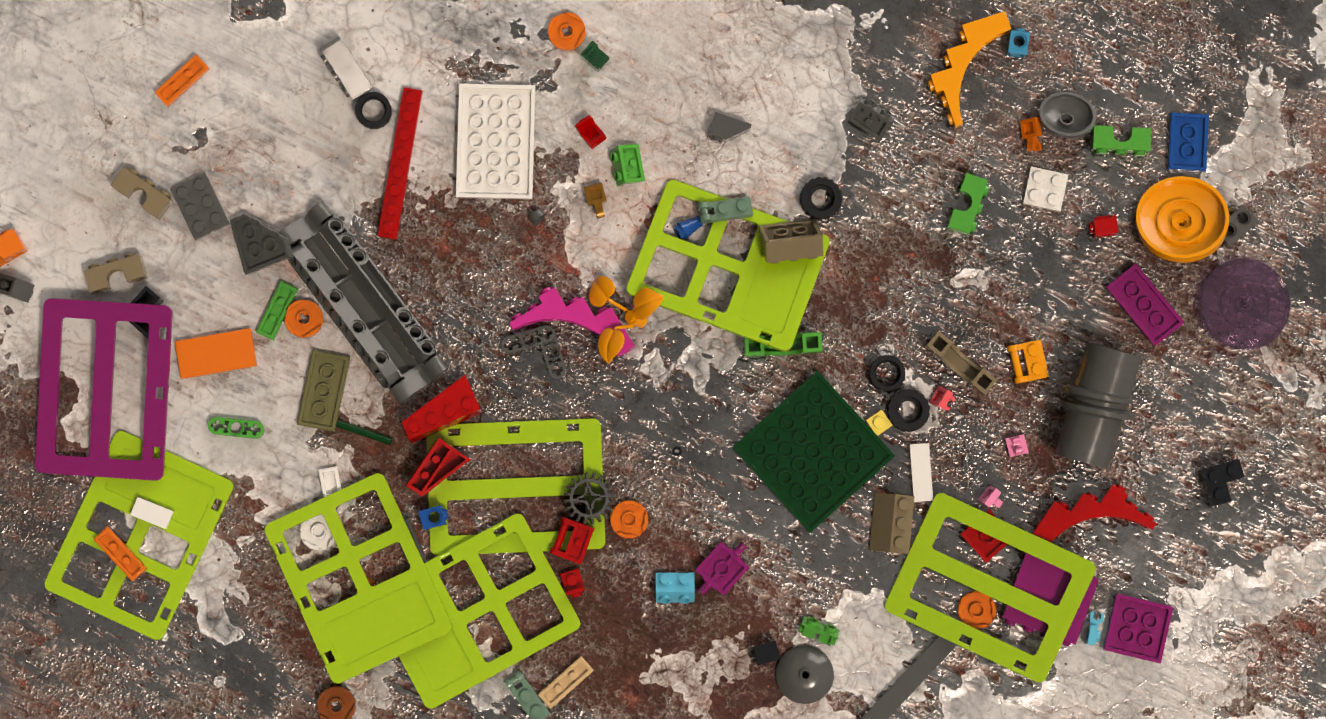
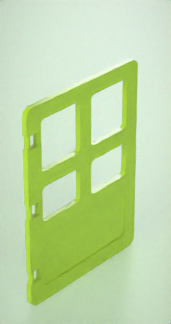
M677 180L668 181L626 289L627 293L635 297L640 289L650 288L664 296L659 307L700 322L708 323L719 329L765 344L782 352L789 351L793 345L830 244L828 236L822 234L823 256H818L815 259L802 258L797 261L785 260L779 263H767L762 251L759 226L789 221L752 208L753 217L741 219L756 224L758 226L746 260L742 262L717 252L728 220L713 222L704 246L695 245L663 232L676 197H682L696 203L728 200ZM657 247L668 249L697 261V266L684 297L676 296L644 283L646 273ZM711 267H717L739 277L728 309L724 313L698 303ZM708 312L716 315L714 321L703 317L704 313ZM761 332L772 336L771 340L768 341L760 338Z
M118 431L111 441L109 455L112 459L141 460L143 440L127 432ZM154 447V458L160 459L159 447ZM166 450L164 476L160 480L94 477L45 580V588L154 640L162 639L234 489L232 481ZM139 497L174 511L167 529L135 517L137 519L136 525L126 543V546L147 567L146 572L170 583V587L153 622H148L114 605L127 577L117 565L100 598H96L62 581L64 573L80 542L103 551L93 540L98 534L87 528L99 502H103L130 515L136 499ZM216 498L222 501L218 511L212 509ZM151 526L164 530L189 543V547L178 569H172L140 554L139 549ZM190 553L196 555L192 566L186 563ZM165 607L170 609L166 620L160 618Z
M373 474L276 519L265 526V534L328 674L334 683H343L451 631L452 623L390 487L382 474ZM375 490L392 528L357 546H352L336 508ZM318 515H323L339 549V553L300 571L286 542L284 532ZM282 542L286 552L280 555L276 544ZM394 543H400L410 564V569L376 586H371L360 564V560ZM346 567L356 586L357 594L322 611H318L307 585L338 569ZM307 596L311 605L306 609L301 601V598ZM329 651L332 652L335 661L329 663L325 655Z
M521 514L510 516L424 563L452 623V629L449 633L400 655L399 658L424 705L432 709L567 636L580 627V620L525 518ZM504 526L506 532L496 537L493 531ZM512 533H517L536 570L511 585L498 590L479 557V551ZM451 555L454 561L443 566L441 560ZM465 560L481 587L485 598L463 611H458L439 574ZM543 583L546 585L559 609L563 622L537 637L525 641L507 609L506 603ZM493 611L512 645V650L491 662H486L472 638L467 624Z

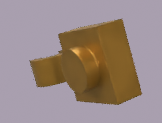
M598 183L584 187L588 206H595L598 219L605 217L602 203L607 202L603 184Z

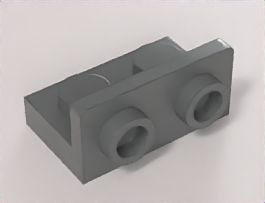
M862 98L848 120L880 141L895 118L887 109L877 107L873 100Z

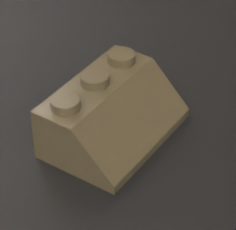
M815 219L759 226L762 251L767 263H779L785 260L797 261L802 258L815 259L818 256H823V235Z
M875 493L869 551L909 554L915 496Z

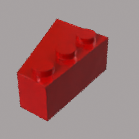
M437 437L405 486L423 497L471 459Z

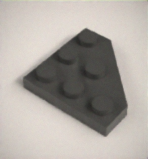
M244 214L230 220L245 275L255 273L294 257L287 237L250 214Z

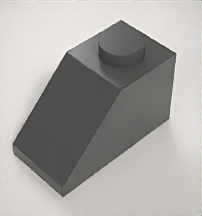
M715 112L708 137H711L710 140L721 144L723 141L726 143L749 132L752 124Z
M0 273V294L29 303L35 285Z

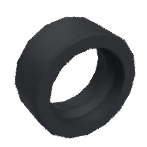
M368 92L357 100L355 114L358 121L364 127L379 129L390 121L392 107L389 100L383 94ZM369 100H378L384 105L385 113L378 121L371 122L363 116V106Z
M892 355L878 357L869 368L871 384L882 392L896 390L905 379L903 363ZM885 362L894 364L898 370L897 380L890 385L880 383L876 377L877 367Z

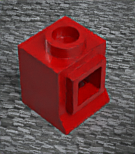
M1116 214L1109 218V215L1095 217L1092 222L1088 223L1089 233L1093 234V238L1115 236L1119 233Z

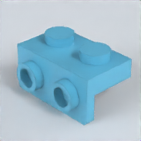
M694 572L656 573V602L663 604L695 602Z

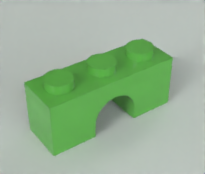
M1094 125L1091 130V151H1096L1095 154L1099 155L1115 152V155L1118 156L1134 153V156L1143 157L1151 151V128L1132 127L1129 130L1128 141L1120 142L1113 135V126Z
M969 173L965 174L959 194L968 197L970 208L965 211L953 209L946 229L965 236H969L970 232L974 233L977 222L974 221L976 214L980 215L983 204L980 203L983 196H987L990 187L987 186L988 180Z

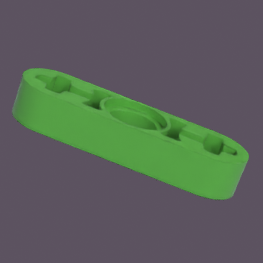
M214 417L208 423L209 431L215 435L259 439L265 432L264 426L258 421ZM217 421L221 425H226V421H229L227 425L228 433H225V428H219L216 431L212 425L216 424ZM238 422L241 424L242 429L239 433L235 434L231 431V426ZM245 423H248V428H254L257 425L260 432L254 435L253 432L246 431L247 435H244L246 430Z

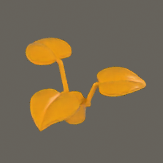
M598 276L594 279L589 291L591 304L595 307H602L608 301L627 312L625 320L628 325L615 326L614 329L606 328L600 334L598 349L600 355L607 363L612 361L624 345V335L619 329H633L634 326L643 328L647 323L648 317L663 301L664 296L650 288H642L634 297L633 304L635 307L633 310H629L609 298L615 292V285L610 278Z

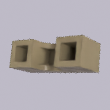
M123 167L110 186L128 199L135 191H145L146 201L142 208L161 220L173 203L169 199L171 195L163 189L160 191L154 188L155 184L149 179L145 178V180L139 178L140 173L130 167L128 170Z
M133 252L124 255L125 258L120 260L117 258L109 259L106 261L107 264L100 266L98 263L89 265L87 270H83L89 292L97 294L110 290V277L118 271L124 273L128 283L147 279L148 276L142 256L136 255Z

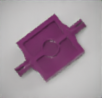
M720 542L695 570L705 581L697 591L701 592L703 590L701 594L704 596L710 588H713L724 596L750 568L740 557L747 546L741 542L735 550H732Z

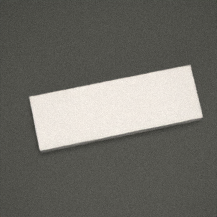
M929 443L910 444L914 502L933 501Z

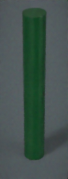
M338 420L336 425L338 428L390 446L393 438Z

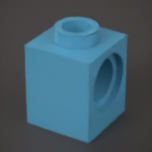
M1021 28L1011 30L1008 37L1006 56L1025 59L1030 33L1025 32L1026 30ZM1016 38L1021 39L1023 46H1016L1013 40Z

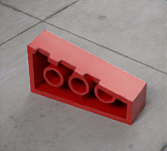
M466 375L402 422L410 443H414L481 414L480 407Z

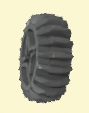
M585 473V479H582L580 474L577 475L579 481L576 482L572 479L571 482L574 486H566L567 489L571 490L570 493L564 492V496H569V499H565L564 503H570V506L565 508L566 511L573 509L570 516L573 517L577 514V522L580 521L581 517L584 518L583 524H586L587 519H590L593 525V518H597L599 523L602 522L600 516L603 515L607 518L608 515L605 511H613L608 505H615L614 501H610V498H614L615 494H609V491L613 490V486L606 488L609 481L606 480L602 483V475L596 480V473L592 474V478H589L588 473ZM591 483L599 485L605 494L593 493ZM585 484V493L582 496L574 497L576 489ZM588 489L591 496L600 497L595 498L593 503H591V509L588 501L580 500L584 499L586 494H588ZM605 500L603 508L594 514V504L597 501ZM574 503L586 504L588 514L578 511Z

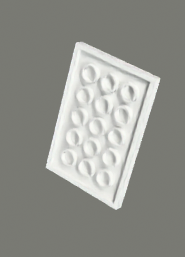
M459 84L456 198L533 200L535 85Z

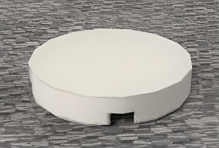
M318 515L301 523V539L310 549L317 551L326 550L335 543L323 515Z

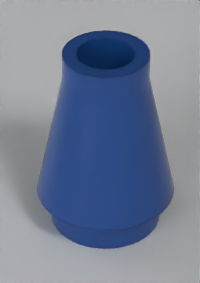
M696 216L677 222V225L673 228L679 239L686 240L703 224L700 221V217Z

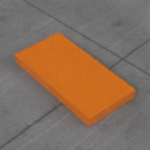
M251 328L175 341L181 379L257 366Z

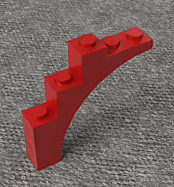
M1112 484L1099 502L1096 501L1098 498L1089 492L1087 494L1081 493L1070 511L1068 510L1069 506L1060 500L1058 502L1053 501L1031 534L1052 543L1067 528L1092 518L1110 517L1124 519L1137 523L1149 531L1153 530L1157 523L1153 521L1154 517L1150 514L1139 512L1137 510L1138 507L1132 502H1125L1129 496L1125 493V488L1119 484H1116V486Z

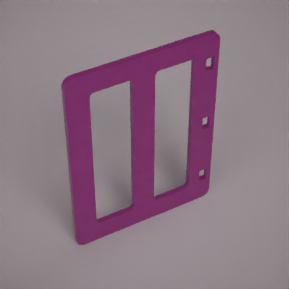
M49 298L44 302L35 468L38 472L153 481L162 479L165 467L173 311L169 306ZM64 318L94 319L96 321L90 450L88 457L58 455L56 453ZM118 321L144 322L149 324L141 460L112 459L109 455L116 324ZM161 327H167L166 339H160ZM157 387H163V399L157 398ZM154 447H160V459L154 458Z

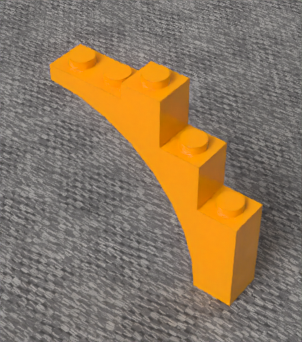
M1006 11L963 24L960 28L961 31H959V37L961 42H965V44L947 49L945 56H943L945 66H949V69L930 74L927 81L930 92L933 91L935 96L943 95L940 96L943 107H947L949 114H946L949 125H953L954 129L961 127L963 124L960 113L959 93L966 68L973 57L984 46L1011 31Z

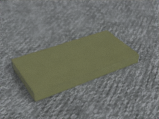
M312 350L297 425L331 432L336 431L351 357Z

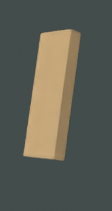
M581 656L542 690L538 696L551 709L594 670Z

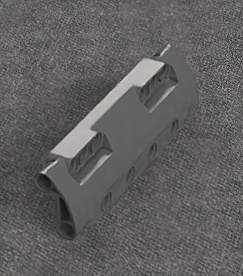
M323 201L313 206L307 215L279 231L280 234L289 239L294 256L287 259L381 386L388 388L400 404L416 395L449 369L441 357L436 354V346L344 222L340 218L333 217L332 212ZM320 232L322 233V235L325 237V239L328 241V243L331 245V247L334 249V251L337 253V255L340 257V259L343 261V263L346 265V267L349 269V271H350L351 273L348 272V270L345 268V266L342 264V262L339 260V258L336 256V254L333 252V250L330 248V246L327 244V242H326V241L324 240V238L321 236ZM388 323L391 325V327L394 329V331L397 333V335L400 337V339L403 341V343L406 345V347L409 349V351L412 353V355L415 357L419 364H417V362L414 360V358L411 356V354L408 352V350L405 348V346L402 344V342L390 328Z

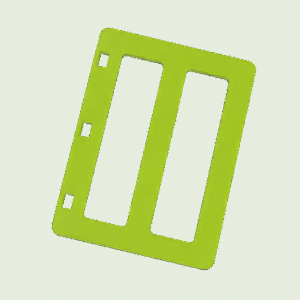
M597 419L456 424L426 437L427 452L437 437L452 447L580 441L583 443L584 461L582 479H585V473H588L589 478H592V474L596 473V480H598L600 475L603 476L601 424ZM579 424V431H568L567 425ZM520 426L519 433H508L507 427ZM448 429H460V435L449 436ZM577 476L448 481L446 478L428 492L429 508L441 505L443 509H447V503L450 500L564 496V492L570 493L571 491L566 486H574L571 480L574 479L578 482L579 479ZM591 483L593 493L604 494L603 489L599 485ZM585 484L579 486L574 495H583L585 493ZM588 489L585 500L588 501L591 509V503H593L595 498L600 497L591 496ZM604 500L597 501L594 504V514L603 508ZM585 504V514H588V508ZM431 513L430 521L432 523L438 522L440 519L439 513ZM603 515L600 516L602 520L600 523L597 518H593V525L590 519H587L586 525L595 528L587 550L601 549L605 545V517ZM446 520L447 525L430 529V550L434 555L439 556L475 535H449L448 520ZM559 531L532 533L541 550L550 551V548H553ZM573 531L566 532L560 551H566ZM512 533L479 551V554L527 552L518 534Z
M939 493L934 497L887 598L885 609L897 617L1035 682H1043L1049 674L1096 572V566L1092 561L949 495ZM950 517L1071 573L1072 578L1060 604L1057 606L1050 604L934 550L933 544L945 518ZM927 567L1047 623L1048 630L1037 653L1031 655L912 599L910 593L922 568ZM907 609L918 613L916 620L905 615ZM962 634L972 638L970 645L959 640ZM1017 660L1027 664L1025 671L1014 666Z

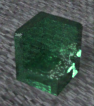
M593 40L580 54L581 59L597 72L609 60V56L600 50L598 44Z

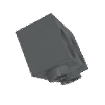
M1236 205L1229 212L1228 228L1231 229V236H1226L1222 243L1227 249L1259 222L1245 205H1242L1240 208ZM1239 214L1245 217L1246 221L1244 224L1238 222L1237 216Z

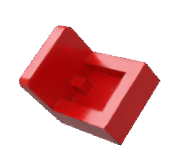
M591 115L581 119L575 125L580 136L591 149H594L607 139Z

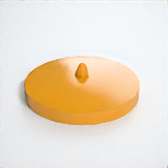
M1177 176L1155 183L1143 194L1136 211V229L1142 243L1156 256L1172 262H1194L1211 255L1223 243L1229 226V211L1222 195L1212 185L1193 177Z

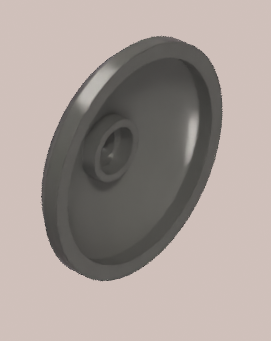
M1073 92L1051 94L1043 100L1039 109V118L1044 128L1062 138H1079L1088 134L1093 129L1097 117L1092 103L1085 97Z
M798 646L790 649L781 657L776 668V681L780 691L791 701L800 704H810L822 699L831 689L834 680V670L829 658L821 650L811 646ZM804 671H807L809 673V677L807 679H804L802 677V673Z

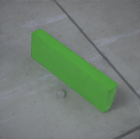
M280 281L256 333L273 341L275 340L285 319L286 311L299 290L298 288Z

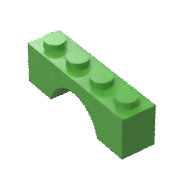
M821 332L796 334L793 345L787 352H782L765 344L744 338L745 358L820 354L823 351ZM759 336V337L762 338V339H765V340L770 341L772 336Z

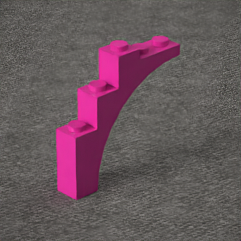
M547 287L540 292L541 295L538 296L542 304H533L527 308L528 312L523 315L521 313L516 314L509 323L513 331H516L526 325L542 321L569 322L587 328L599 337L604 329H614L615 326L622 325L612 307L607 309L605 306L596 312L598 315L594 316L583 297L580 299L578 297L573 298L566 307L555 287L552 289ZM619 329L624 335V345L617 354L618 358L635 348L625 329Z

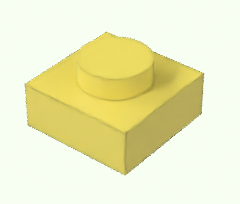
M882 410L866 420L871 430L877 436L893 426Z

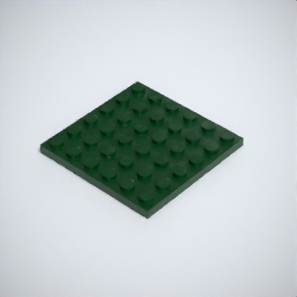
M819 371L815 372L732 447L809 534L895 457L890 449Z

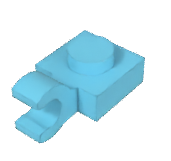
M1091 611L1089 613V625L1085 644L1095 645L1096 642H1099L1100 631H1098V624L1104 620L1103 613H1100L1099 620L1093 618L1094 612Z

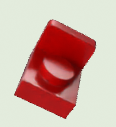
M579 568L561 573L566 596H571V599L582 596L585 588Z

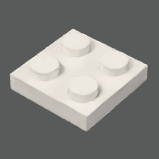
M1031 166L1023 205L1060 213L1068 174Z

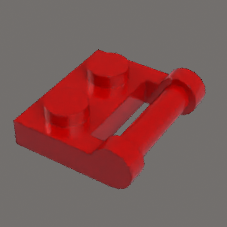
M562 517L560 521L562 524L553 548H550L549 553L581 565L595 528ZM572 526L574 529L566 551L562 552L560 549L568 527Z

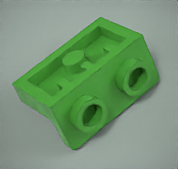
M639 144L619 145L610 150V161L613 163L614 169L613 178L616 181L617 187L645 181Z

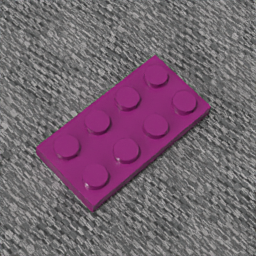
M1136 263L1106 287L1107 291L1154 347L1185 323Z

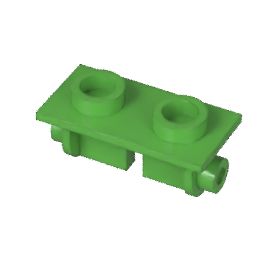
M804 616L798 632L813 640L817 633L819 634L817 641L830 646L835 645L840 630L834 625H825L813 617L807 618Z

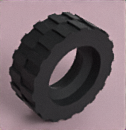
M817 177L806 183L800 194V204L805 214L812 219L820 221L833 217L839 211L842 203V192L838 184H835L832 179H827V177ZM822 189L829 193L830 203L828 206L818 208L812 203V194L816 190Z
M912 389L901 390L890 399L887 416L896 429L903 432H913L920 429L927 422L930 415V406L928 405V400L919 391ZM911 401L916 404L918 414L914 419L905 420L900 416L899 407L903 402Z

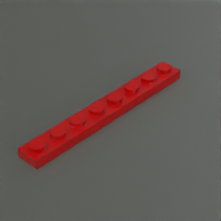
M403 88L378 230V237L397 240L423 94L422 90Z

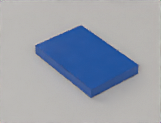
M1170 113L1167 170L1206 172L1208 114Z

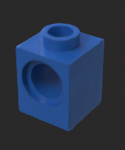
M441 505L418 511L424 531L447 525L446 520H449L447 509H443ZM433 512H438L440 515V519L436 523L430 521V515Z

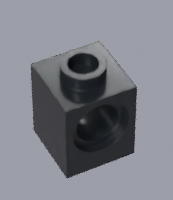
M776 641L754 646V651H750L753 663L757 662L758 665L781 659Z

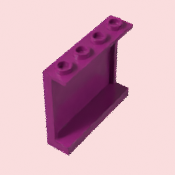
M1025 552L1013 586L1050 604L1059 605L1072 578L1071 573ZM1092 578L1062 645L1070 647V644L1076 645L1099 579ZM1006 605L1004 613L1001 615V618L1005 619V624L1014 627L1016 624L1023 626L1022 630L1033 633L1035 630L1040 632V636L1043 638L1048 630L1047 623L1009 605Z

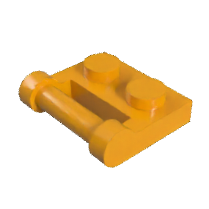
M1041 340L1007 347L1008 352L1011 354L1015 372V384L1049 377ZM1019 350H1023L1028 376H1023L1018 355Z

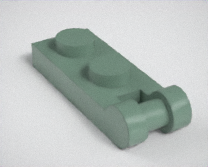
M750 197L700 202L697 204L698 210L701 211L700 221L702 224L753 217ZM708 210H713L714 214L710 215Z
M520 670L516 671L515 675L510 679L507 678L503 681L530 719H544L551 714ZM520 681L523 686L517 690L514 685Z

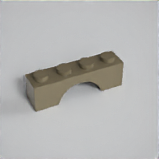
M940 331L925 346L929 352L983 397L998 381L984 368L966 357Z

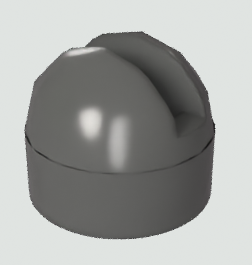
M534 208L529 212V219L532 223L538 225L545 218L546 214L542 210Z

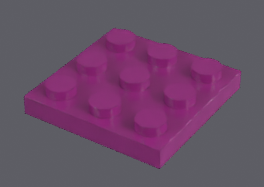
M1116 593L1103 650L1161 664L1173 607Z

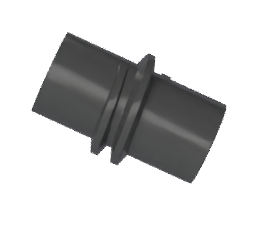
M1086 341L1074 386H1065L1062 390L1070 396V400L1060 402V407L1066 410L1055 454L1093 466L1111 469L1124 421L1135 420L1136 414L1129 410L1128 406L1133 402L1131 396L1143 357Z

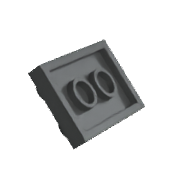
M205 172L170 189L195 241L230 225Z

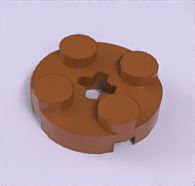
M331 687L324 690L317 700L319 716L321 719H351L356 711V700L353 694L344 687ZM340 701L341 710H332V702Z

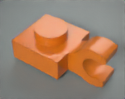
M1033 117L1021 120L1022 139L1027 140L1028 152L1042 151L1041 142L1037 138L1042 136L1040 118Z

